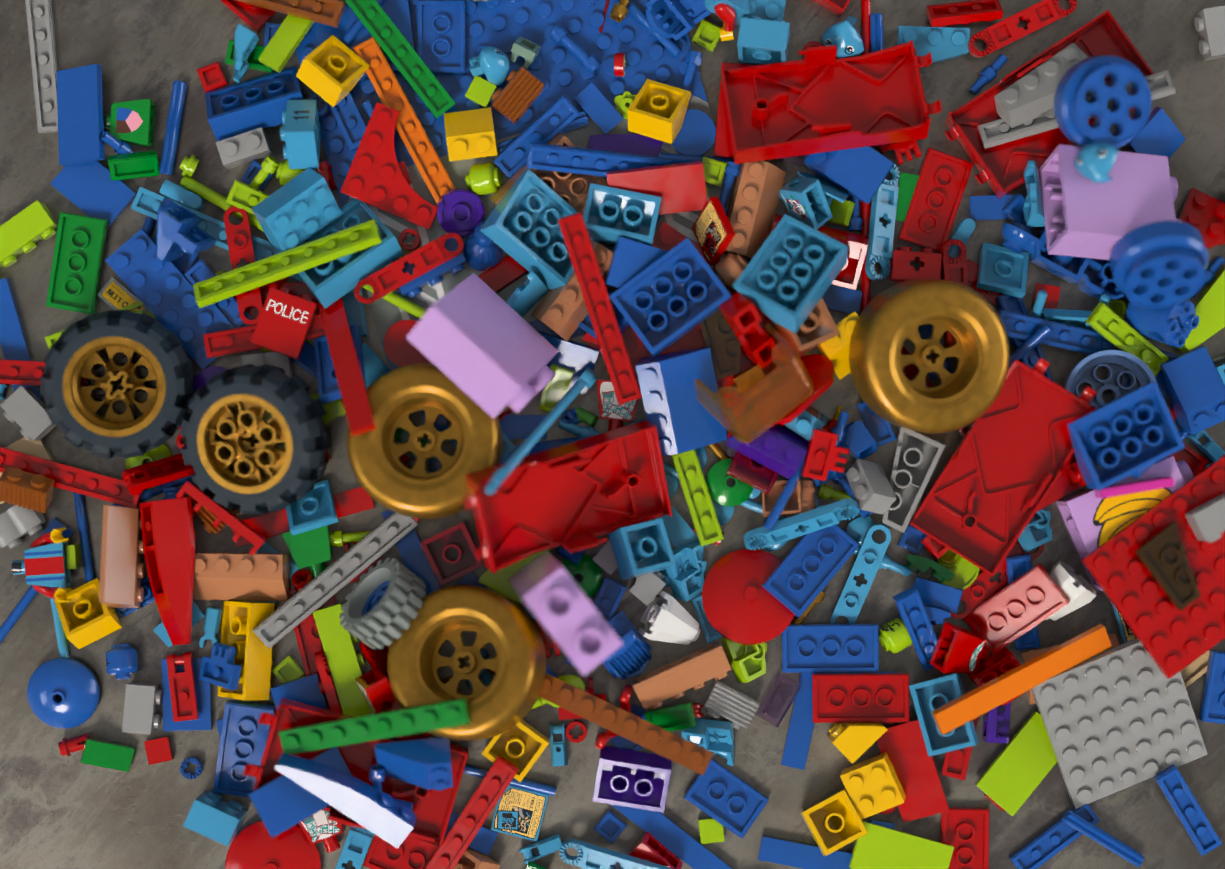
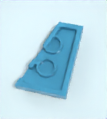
M898 26L897 45L913 40L916 55L925 56L931 52L932 64L969 53L967 45L970 39V28Z

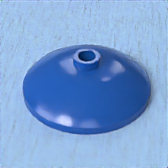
M55 658L43 663L34 671L28 683L27 697L32 711L42 722L55 728L66 729L83 724L94 714L100 699V688L95 675L85 664L71 658ZM55 695H61L62 701H58Z

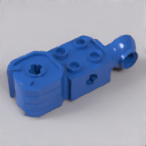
M1013 222L1012 225L1002 224V236L1004 238L1002 245L1007 249L1019 254L1023 250L1029 252L1032 263L1071 284L1077 283L1080 291L1097 300L1100 299L1102 294H1108L1110 301L1124 296L1123 292L1114 282L1109 260L1048 254L1045 227L1041 229L1036 238L1032 236L1033 231L1020 223Z

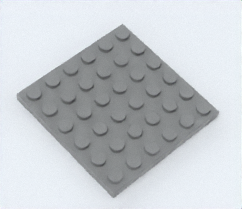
M1138 638L1097 654L1031 689L1075 809L1150 779L1173 764L1179 767L1208 755L1181 672L1167 679Z

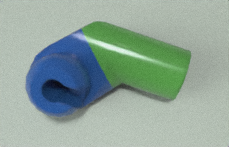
M575 407L563 412L561 419L566 424L584 422L594 427L598 421V416L581 407Z

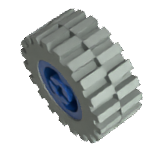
M386 558L385 561L380 560L377 562L376 567L374 565L369 567V572L367 574L363 573L360 576L361 580L358 583H354L351 587L353 591L347 594L345 598L347 602L341 608L344 611L340 614L341 626L372 649H376V647L381 649L384 647V644L390 645L394 637L398 639L402 635L401 631L404 628L406 630L411 625L409 622L418 615L416 610L422 607L423 601L421 599L425 597L426 593L424 591L426 586L423 580L394 558Z

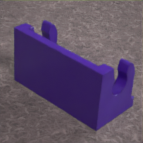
M1011 702L1006 705H999L983 714L982 739L985 742L1009 743Z

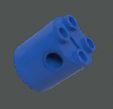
M1185 300L1174 306L1156 309L1140 307L1130 301L1126 311V322L1144 337L1180 348L1185 344L1192 329L1198 326L1199 316L1196 315L1194 304L1190 300Z

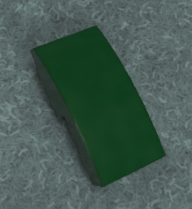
M911 554L905 557L909 561L907 566L916 574L920 571L925 574L931 567L934 569L931 574L941 582L945 579L950 582L955 576L949 569L933 560Z

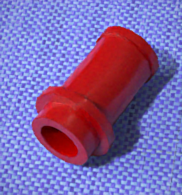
M328 161L319 163V169L314 171L324 177L330 191L337 189L331 171L332 165H329Z
M86 733L68 740L63 738L61 742H58L61 755L69 757L71 753L83 750L85 743L81 744L80 742L86 741L89 735Z

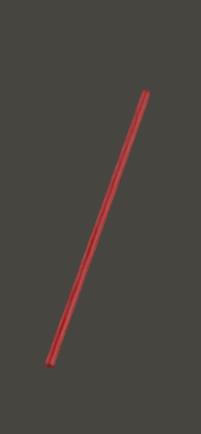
M861 0V39L864 46L861 56L871 53V0ZM861 201V235L866 237L869 234L871 201L869 204ZM866 255L861 270V292H863L861 313L871 302V279L865 271Z

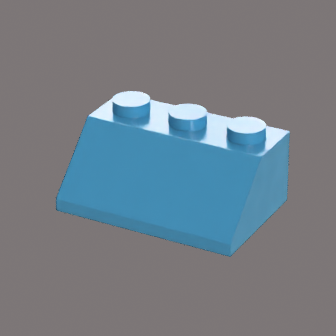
M590 183L583 214L590 240L616 245L617 238L623 237L652 246L662 197Z

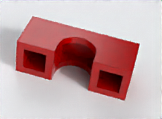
M737 292L719 306L746 355L761 369L781 355L772 337L759 325L762 319L753 303L741 293Z

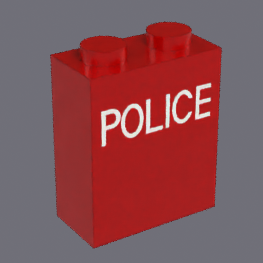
M278 286L276 290L270 287L251 343L299 360L318 309V305L313 303L314 298L301 294L299 298L291 295V290Z

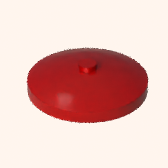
M741 549L723 556L711 567L703 584L702 605L709 623L721 636L738 644L758 645L775 639L789 626L794 614L762 587L765 581L781 564L782 561L779 558L758 549Z
M259 820L244 828L233 840L227 852L225 869H322V858L317 843L311 844L299 824L271 838L263 821Z

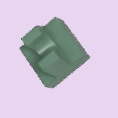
M520 36L512 46L510 61L515 63L518 57L521 56L525 59L523 67L528 69L538 56L542 46Z

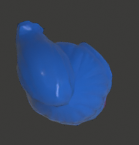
M487 218L477 224L474 232L464 240V257L468 265L477 271H484L489 267H494L499 263L503 254V249L480 231Z

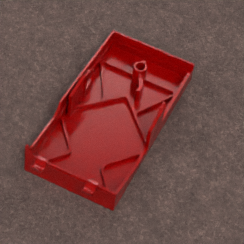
M1109 10L1015 69L999 83L959 109L949 112L945 123L950 130L944 132L950 142L955 139L959 141L980 171L979 174L974 175L979 184L982 185L987 182L999 199L1025 183L1023 174L1028 161L1034 160L1039 170L1059 144L1078 147L1079 145L1070 141L1060 128H1056L984 149L978 125L1002 119L997 114L994 96L1072 43L1088 57L1097 55L1120 57L1134 64L1144 77L1154 74ZM1108 73L1104 77L1105 85H1108L1110 82V75ZM1133 106L1129 109L1128 114L1134 111ZM1094 117L1088 119V125L1091 126L1094 123Z
M910 40L907 43L862 56L836 59L837 46L832 45L808 47L806 50H799V55L805 54L802 60L724 70L721 67V84L734 164L926 139L931 122L929 115L939 113L942 110L940 99L935 103L926 102L919 70L921 67H927L932 64L931 52L925 56H917L913 40Z
M1043 358L1038 360L1033 369L1023 362L1012 361L1008 367L1005 383L995 402L982 416L972 423L909 522L918 530L991 576H994L1074 452L1067 424L1096 410V408L1091 407L1092 405L1089 404L1097 393L1096 391L1087 386L1081 396L1077 397L1048 379L1043 374L1050 363Z
M647 420L525 456L492 495L487 494L485 488L505 463L465 475L470 496L464 498L466 511L471 507L473 508L481 545L475 549L477 561L483 558L485 566L493 574L528 556L561 545L569 553H574L599 546L598 544L607 541L606 537L601 539L596 537L664 515L672 516L657 428Z
M281 698L275 715L265 712L260 715L258 724L271 726L260 766L246 764L243 775L256 777L254 791L283 775L275 769L279 757L284 753L279 736L280 730L352 716ZM413 733L337 746L351 775L372 786V782L369 781L370 766L377 764L375 744L432 738ZM449 743L453 787L444 790H428L389 776H385L382 782V793H387L392 798L413 803L412 811L417 815L414 828L408 836L435 842L439 846H442L469 754L468 748ZM329 748L290 755L310 760ZM331 805L322 809L329 812L328 820L355 828L366 829Z

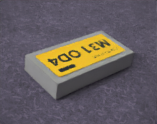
M114 277L97 294L114 310L141 301ZM143 305L138 308L132 309L129 312L141 310L143 311V313H145L148 310V308L145 305Z

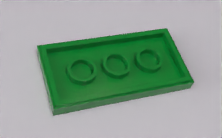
M60 212L46 301L47 307L91 315L95 313L109 220Z

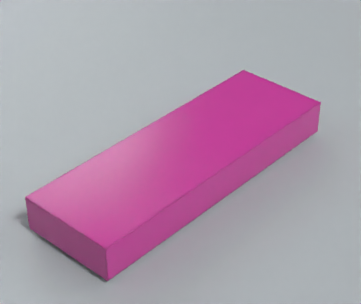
M1165 476L1110 485L1100 491L1095 490L1096 498H1107L1174 487V478Z

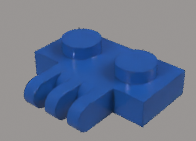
M215 642L212 647L211 656H203L199 680L229 690H238L242 666L234 664L235 647Z

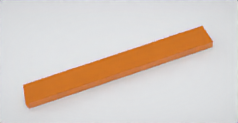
M372 37L353 47L356 55L370 65L366 73L383 105L399 111L396 129L438 205L444 194L456 188L382 50Z
M1099 624L932 711L940 733L944 735L1112 647L1105 626Z

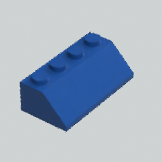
M293 66L282 70L280 73H270L205 93L207 117L217 142L260 127L265 129L276 127L283 123L282 110H286L287 100H307L301 80L296 77L298 73L297 67Z

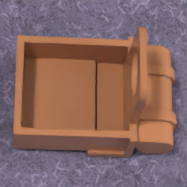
M797 479V486L779 517L789 518L816 508L814 481H801ZM788 480L776 481L769 495L762 492L763 517L769 516Z

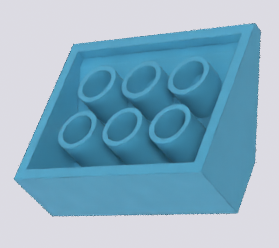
M527 169L492 210L480 231L526 270L532 271L550 290L566 285L574 271L557 220L578 212L531 170Z
M356 198L340 208L342 214L299 245L301 246L375 219L378 225L382 243L298 273L325 309L354 289L358 282L381 270L403 254L399 243L391 231L365 202Z
M785 214L733 284V288L751 301L775 323L797 333L847 263L848 246Z

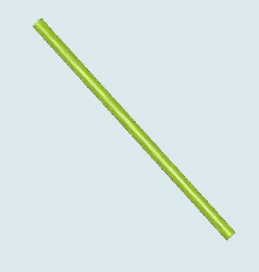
M187 175L182 178L180 186L225 211L233 207V205L225 202L226 197ZM237 212L232 214L243 220L242 214ZM247 212L249 224L263 231L256 216ZM370 285L363 286L366 290L374 293ZM395 291L383 297L384 300L420 320L428 311Z

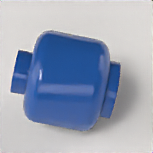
M130 644L112 645L111 649L106 652V671L109 675L116 676V680L130 679V674L138 671L137 650L132 648Z

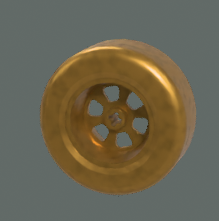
M914 279L898 283L884 290L861 313L853 329L849 346L851 376L859 395L868 407L879 417L894 425L922 433H945L957 430L982 416L1000 394L1009 367L1008 337L1004 324L996 310L982 295L973 289L946 280ZM931 324L933 327L931 337L922 340L918 333V326ZM948 330L954 337L955 344L944 348L940 343V338ZM905 338H908L915 345L910 355L900 354ZM946 357H956L952 373H949L943 367ZM914 363L918 372L914 379L909 381L903 374L902 368ZM936 372L940 384L927 388L925 386L927 373Z
M419 363L406 365L382 375L366 389L377 429L353 437L348 424L347 453L351 468L358 482L378 503L407 517L435 519L450 516L466 508L464 498L470 496L465 475L499 465L501 462L503 437L498 416L493 419L435 364ZM424 410L426 413L425 424L415 427L410 421L409 415L416 411ZM440 414H443L452 423L451 427L443 432H439L434 427L436 418ZM397 428H403L410 433L409 441L406 444L394 443V434ZM428 436V439L432 442L431 444H426L425 448H423L420 439L423 440ZM444 440H457L455 455L449 456L442 452L441 446ZM409 451L417 456V461L412 469H407L399 461L400 456ZM437 457L442 464V469L434 473H426V459Z
M456 585L428 594L421 599L423 601L422 607L417 608L416 612L418 615L415 619L412 618L409 624L411 625L407 630L404 628L401 631L402 635L398 639L394 637L393 642L389 646L388 677L399 706L407 708L465 698L470 717L469 724L428 731L448 739H488L513 728L532 709L540 695L545 680V647L535 622L512 599L479 586ZM464 631H475L477 633L473 646H464L462 640V633ZM446 640H450L456 648V651L450 658L441 656L439 653ZM491 642L495 647L497 656L494 659L485 660L481 650L487 643ZM465 659H469L470 667H466ZM450 666L454 676L446 684H443L439 677L438 669ZM484 668L491 669L496 673L489 686H485L479 678ZM461 680L471 681L473 687L471 695L458 694L457 689Z

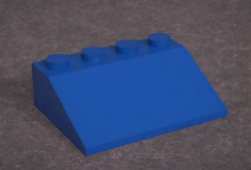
M686 238L609 297L650 353L656 357L720 309L719 306L728 300L731 295L691 241Z
M710 347L662 354L656 357H644L638 360L636 370L647 421L654 424L657 428L662 456L680 454L728 440Z
M1152 381L1067 424L1081 474L1087 487L1097 491L1185 448L1156 381Z

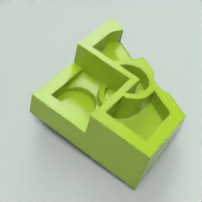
M724 637L721 638L737 682L748 683L766 673L765 654L767 652V643L743 645L732 642Z

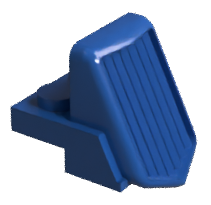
M648 0L645 3L647 6L645 12L650 30L665 38H674L675 41L712 13L705 7L704 0Z
M167 197L163 199L157 211V260L164 264L178 259L182 251L188 254H195L213 248L217 240L197 227L202 218L184 206L177 205Z
M621 611L608 621L607 624L623 645L601 663L615 679L618 677L625 680L642 674L651 659L650 651L653 649L624 612Z

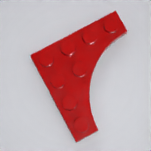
M377 102L340 192L430 230L437 213V206L422 198L409 185L396 158L394 135L399 111Z
M1192 187L1188 191L1179 219L1184 223L1192 225L1202 234L1206 249L1225 244V203Z

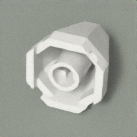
M1061 560L1052 567L1049 575L1068 597L1070 603L1045 620L1050 618L1056 621L1090 603L1097 596L1096 590L1081 575L1075 574V570Z
M661 590L658 593L661 596L659 598L655 597L642 615L641 622L645 625L644 628L639 627L638 632L642 636L654 641L689 645L692 641L695 642L701 631L699 623L669 593Z

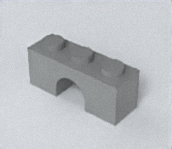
M609 538L592 560L611 575L618 566ZM659 571L638 576L629 588V591L648 606L666 585L662 581L665 576Z

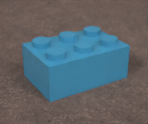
M311 168L303 171L252 208L271 245L280 252L299 246L342 214L324 177Z
M960 673L909 686L929 757L974 746L979 743L973 720L942 735L932 714V711L965 695Z

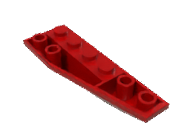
M191 497L139 503L147 573L162 622L173 645L191 644L196 536L193 528Z

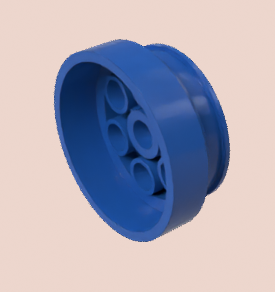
M1106 55L1087 57L1074 64L1060 80L1054 98L1055 118L1063 134L1076 145L1085 147L1088 144L1100 142L1109 143L1119 148L1130 142L1145 126L1151 111V92L1142 72L1128 60ZM1108 73L1110 75V82L1108 85H1105L1104 77ZM1131 82L1132 89L1127 94L1126 85ZM1090 90L1091 98L1086 102L1085 93ZM1111 98L1113 100V106L1110 110H1108L1107 102ZM1133 106L1135 112L1133 117L1130 118L1128 112ZM1090 115H1093L1094 123L1089 126L1088 118ZM1115 123L1116 129L1111 135L1109 129L1111 124Z
M1159 221L1138 227L1122 237L1112 249L1109 263L1116 286L1126 294L1132 303L1140 307L1156 309L1174 306L1197 293L1205 281V270L1208 265L1209 256L1202 234L1195 227L1179 221Z

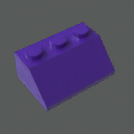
M746 404L726 445L789 479L797 472L807 452L809 441L785 425H781V423L775 424V426L763 425L756 418L753 407Z
M604 746V748L600 749L593 802L664 813L672 760L658 754Z

